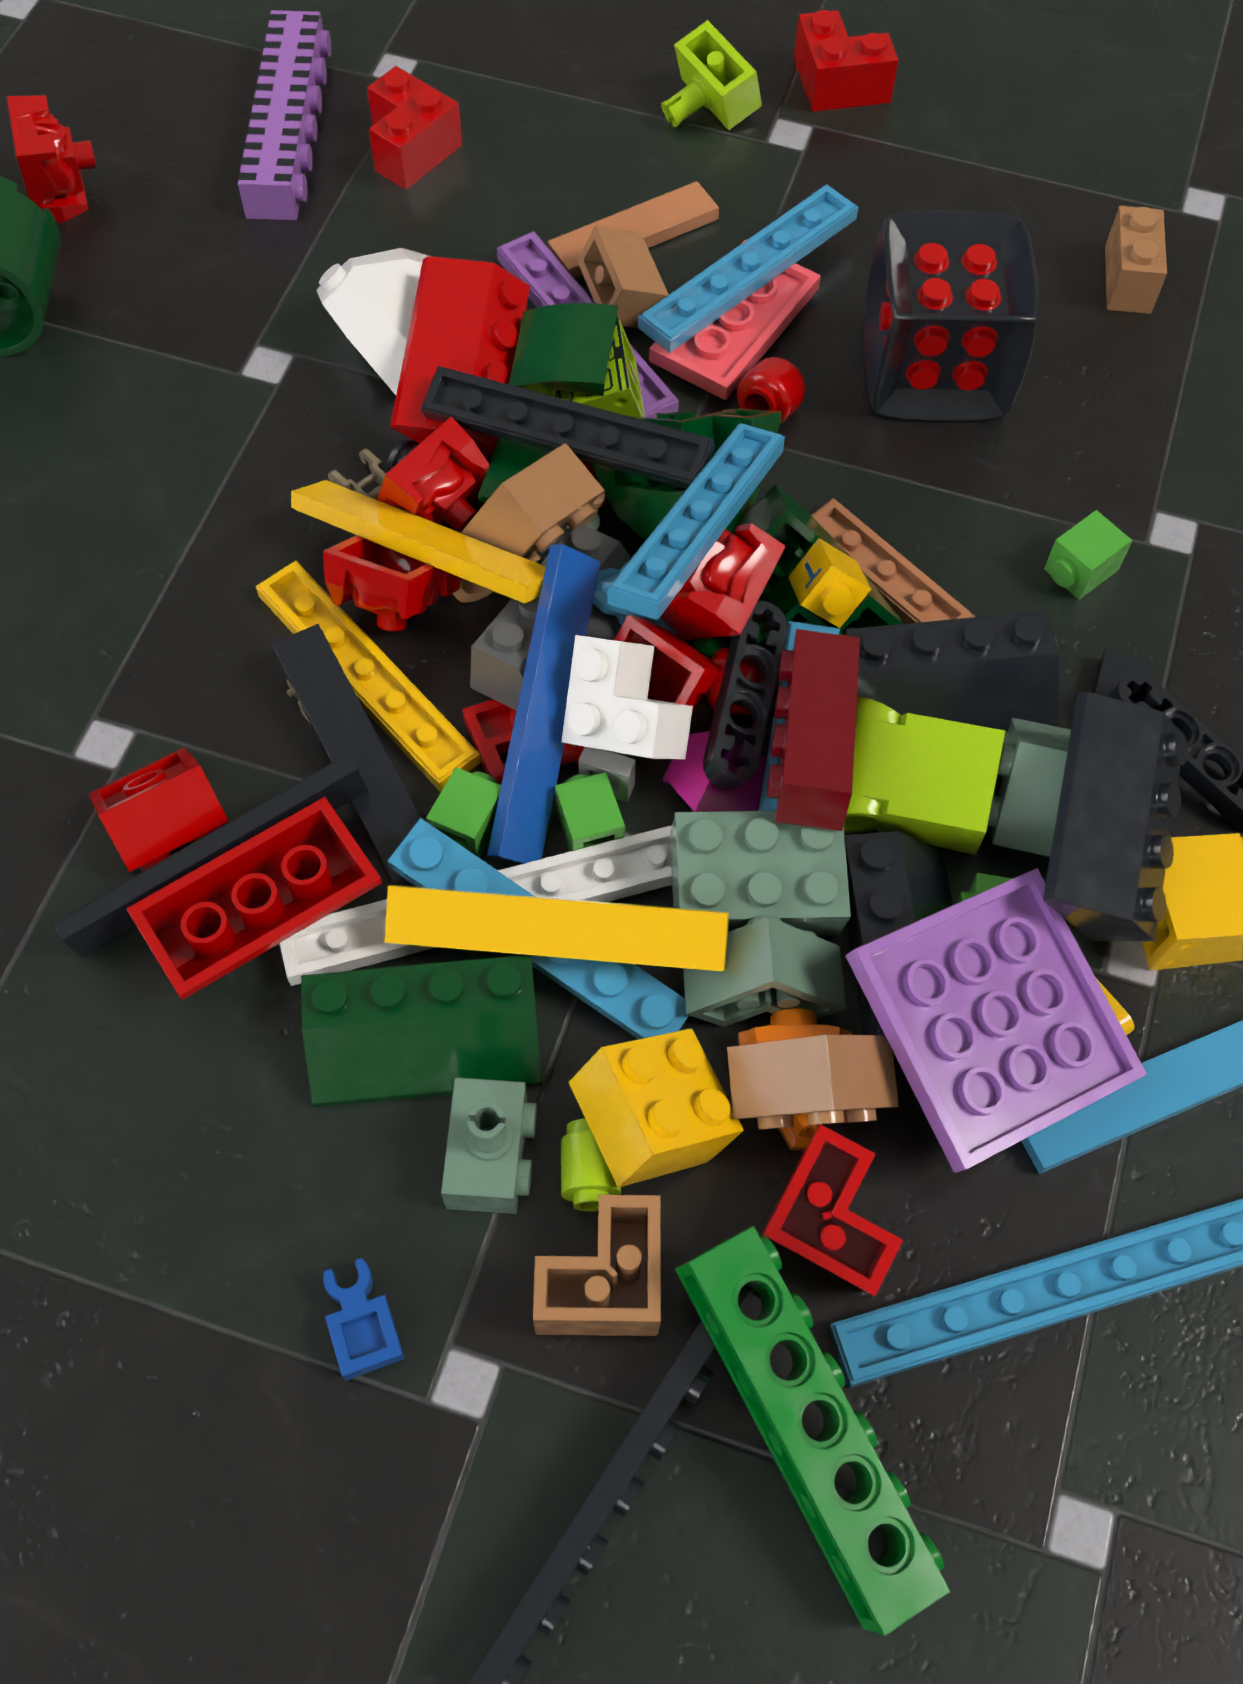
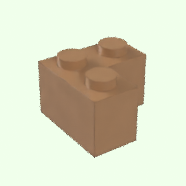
M565 443L501 483L461 533L538 563L541 558L536 552L538 550L541 553L545 552L550 548V545H554L565 534L562 529L566 526L573 532L586 523L595 514L591 505L605 490Z
M819 1035L727 1047L733 1119L757 1118L758 1129L794 1127L793 1115L807 1114L808 1125L876 1121V1109L899 1107L893 1050L884 1035Z
M599 1195L598 1257L535 1256L533 1302L535 1335L658 1336L661 1322L660 1196Z

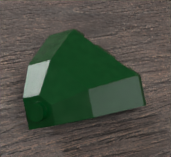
M726 409L721 412L695 417L694 411L656 413V418L629 416L712 438L715 443L712 457L740 423L773 433H778L781 423V411ZM591 463L615 514L645 541L686 491L685 488ZM761 482L727 526L726 530L733 532L739 521L754 506Z
M775 484L745 514L737 525L752 523L786 546L758 601L770 602L777 606L785 615L787 628L789 621L838 628L800 605L788 577L818 538L849 557L851 556L809 512ZM866 575L865 577L871 587V591L841 628H839V635H845L846 629L903 624L900 617ZM756 620L755 622L759 624L760 630L758 639L753 643V645H758V643L767 635V633L762 631L763 623ZM732 636L691 639L690 641L692 646L711 659L718 649L730 647Z

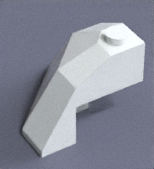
M404 248L350 258L342 266L335 264L323 274L319 281L321 286L316 290L321 303L346 337L395 395L397 393L422 261L428 257V255Z

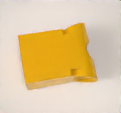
M1239 833L1170 837L1173 843L1174 856L1172 865L1165 870L1163 884L1166 898V913L1164 919L1158 922L1156 941H1141L1149 971L1242 961L1243 836L1240 837Z

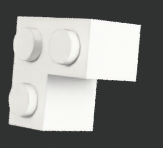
M575 635L561 742L652 759H685L693 706L647 699L654 646Z

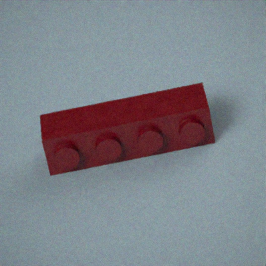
M796 629L793 649H782L778 681L787 682V687L779 686L774 718L784 719V725L775 724L771 746V757L780 758V765L771 764L767 787V797L777 799L775 822L837 831L843 830L853 785L860 637Z

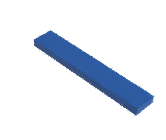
M564 544L550 545L487 856L518 865L542 859L555 794V785L557 784L565 744L561 741L575 635L586 636L601 563Z

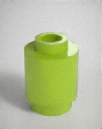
M578 1119L567 1124V1135L561 1138V1196L565 1200L573 1202L574 1209L593 1212L598 1211L599 1195H621V1187H617L586 1119Z

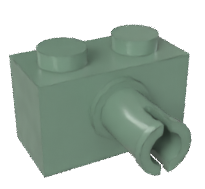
M455 1078L441 1191L446 1209L517 1214L518 1195L529 1196L532 1160L522 1159L524 1138L535 1137L537 1103L527 1102L525 1082Z

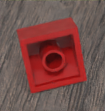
M185 747L88 794L129 872L139 867L142 871H145L170 857V851L188 842L192 844L229 822L200 764Z

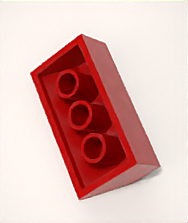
M432 256L423 259L390 428L421 443L444 423L426 418L421 411L437 366L509 384L530 285L492 262ZM463 428L474 440L485 459L493 456L499 437Z
M323 797L126 909L180 999L184 1000L380 885L382 880L328 800Z

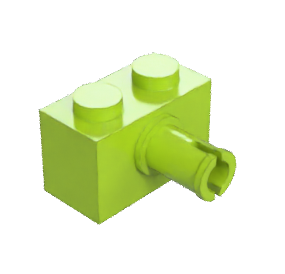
M708 20L674 44L681 79L687 84L685 88L670 99L661 103L664 115L674 127L680 125L683 120L704 106L709 108L721 123L730 130L762 106L757 72Z

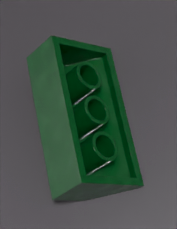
M531 955L301 975L302 1033L313 1107L453 1094L455 1078L525 1082L526 1087L542 1086Z

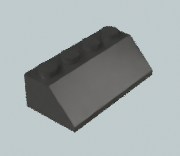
M582 525L573 532L570 529L558 543L569 546L600 561L599 571L608 568L621 570L625 562L632 559L620 541L585 525ZM548 556L541 563V565L546 566ZM540 597L525 604L511 599L471 646L470 688L516 711ZM592 603L586 637L614 640L622 625L619 624L616 616L603 613Z

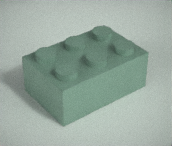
M776 811L675 812L670 832L673 908L729 912L728 932L747 925V921L753 917L772 915L800 930L811 931L816 936H839L851 917L844 828L842 831L775 822Z

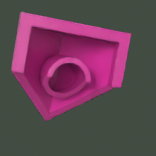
M710 731L689 734L686 758L671 760L664 774L663 782L671 784L694 812L759 811L767 759L760 754L755 774L737 789H719L708 780L703 770V758ZM736 743L723 757L729 762L728 770L732 772L738 769L732 765L734 750L740 745Z

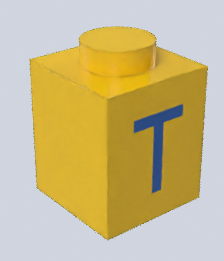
M820 538L817 539L788 577L800 605L838 628H841L871 591V587L858 562Z

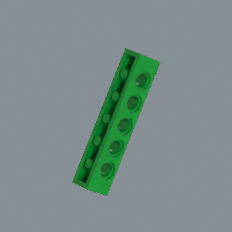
M753 1226L675 1268V1271L862 1628L885 1636L950 1592L940 1573L944 1569V1562L933 1541L925 1533L918 1532L906 1509L911 1506V1502L903 1484L893 1472H886L874 1450L878 1445V1441L872 1426L861 1412L853 1411L841 1388L845 1386V1379L839 1365L827 1351L821 1352L810 1331V1328L813 1327V1319L806 1304L796 1293L790 1294L778 1271L782 1269V1262L776 1248L766 1236H759ZM744 1285L753 1288L761 1299V1312L755 1320L747 1318L741 1312L738 1305V1294ZM777 1343L783 1345L792 1357L791 1372L784 1380L779 1378L770 1366V1353ZM809 1403L815 1404L820 1409L824 1419L823 1430L814 1440L805 1433L802 1426V1414ZM844 1463L852 1469L856 1481L853 1494L845 1501L838 1495L835 1488L836 1472ZM880 1525L887 1535L888 1548L885 1556L880 1561L875 1562L868 1550V1539L872 1530Z

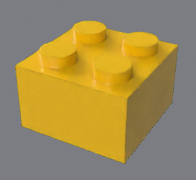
M692 1028L601 1047L568 1082L618 1188L708 1163L744 1131L739 1119H733L732 1106Z

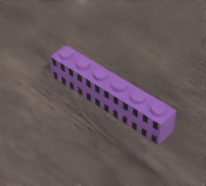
M271 10L238 179V188L246 219L297 220L300 202H306L307 200L305 171L311 172L312 170L310 142H316L317 140L315 113H321L322 94L320 85H325L327 78L324 57H330L331 55L329 30H323L320 12Z

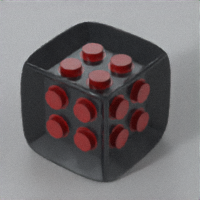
M914 210L886 217L880 228L874 249L866 294L867 317L864 327L867 391L871 407L876 414L901 420L963 422L999 418L1005 416L1012 408L1022 386L1033 351L1039 308L1038 280L1033 245L1028 227L1021 218L1005 213L976 210Z

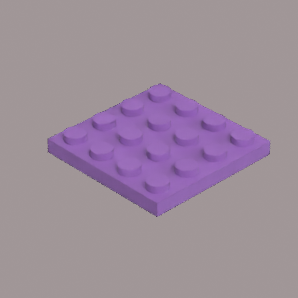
M1038 868L856 948L845 955L954 1173L966 1170L1147 1075L1065 919L1043 901L1045 882Z

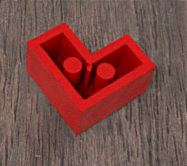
M820 10L815 13L799 14L794 60L812 112L891 103L899 60L889 33H869L863 36L848 37L839 10Z
M394 66L367 87L372 127L369 128L374 168L380 175L407 190L462 146L459 103L398 66Z
M819 1124L816 1126L762 1232L766 1237L869 1294L876 1296L903 1239L848 1210L876 1154Z

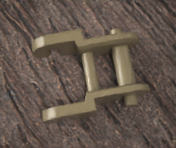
M363 449L359 452V456L363 464L369 463L371 474L357 484L352 479L346 480L336 470L328 473L330 482L376 500L379 497L386 474L383 472L382 462L368 449ZM375 480L379 484L377 488L368 494L362 490V488Z

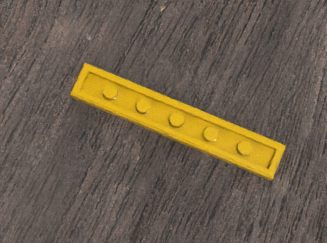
M327 480L291 491V507L296 511L524 604L540 597L546 566Z
M296 560L255 586L260 599L293 634L319 624L364 711L439 792L443 790L456 767L469 772L481 763L480 754L343 609L333 603L332 598Z
M391 885L388 886L384 943L724 972L729 912Z

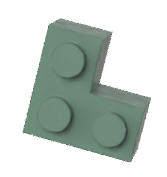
M1017 718L1011 719L1009 730L1005 732L997 775L1002 776V783L999 795L993 794L987 825L990 826L993 845L1050 857L1071 734L1070 729Z
M756 916L749 919L747 925L728 932L724 972L683 968L686 1014L722 1027L764 1012L774 1014L784 1009L800 1008L811 1010L816 1013L817 1019L847 1009L840 946L817 937L811 931L800 930L786 924L776 916Z

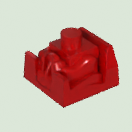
M46 95L7 96L16 157L29 199L40 207L41 210L48 208L57 224L66 222L87 211L88 205L81 170L97 168L91 140L73 142L70 127H63L60 125L59 120L49 113Z
M450 417L385 474L378 501L442 526L448 524L455 531L462 532L478 513L469 503L476 500L490 465L474 440Z
M752 523L737 526L736 534L725 529L660 618L684 640L741 635L786 546Z
M358 535L323 551L325 583L333 603L340 606L353 599L356 607L377 614V626L383 630L400 631L407 627V619L415 614H422L429 605H434L439 593L447 597L460 589V577Z
M629 614L614 639L615 641L654 646L647 699L693 706L692 714L701 701V693L708 692L722 669L671 631Z

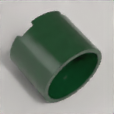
M1 176L0 357L14 355L30 348L42 333L61 248V235L57 222L48 208L41 210L33 201L16 191L17 183Z

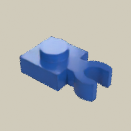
M362 1258L355 1260L359 1277L356 1284L350 1288L344 1289L338 1286L332 1269L324 1271L323 1274L326 1291L342 1307L341 1311L327 1315L325 1318L340 1372L345 1381L405 1359L386 1296L382 1295L368 1300V1295L373 1285V1277L367 1263Z

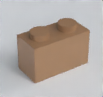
M1119 206L1105 245L1107 310L1152 313L1167 276L1163 209Z
M594 226L577 260L593 300L598 304L618 305V317L622 326L638 328V316L669 294L641 233Z

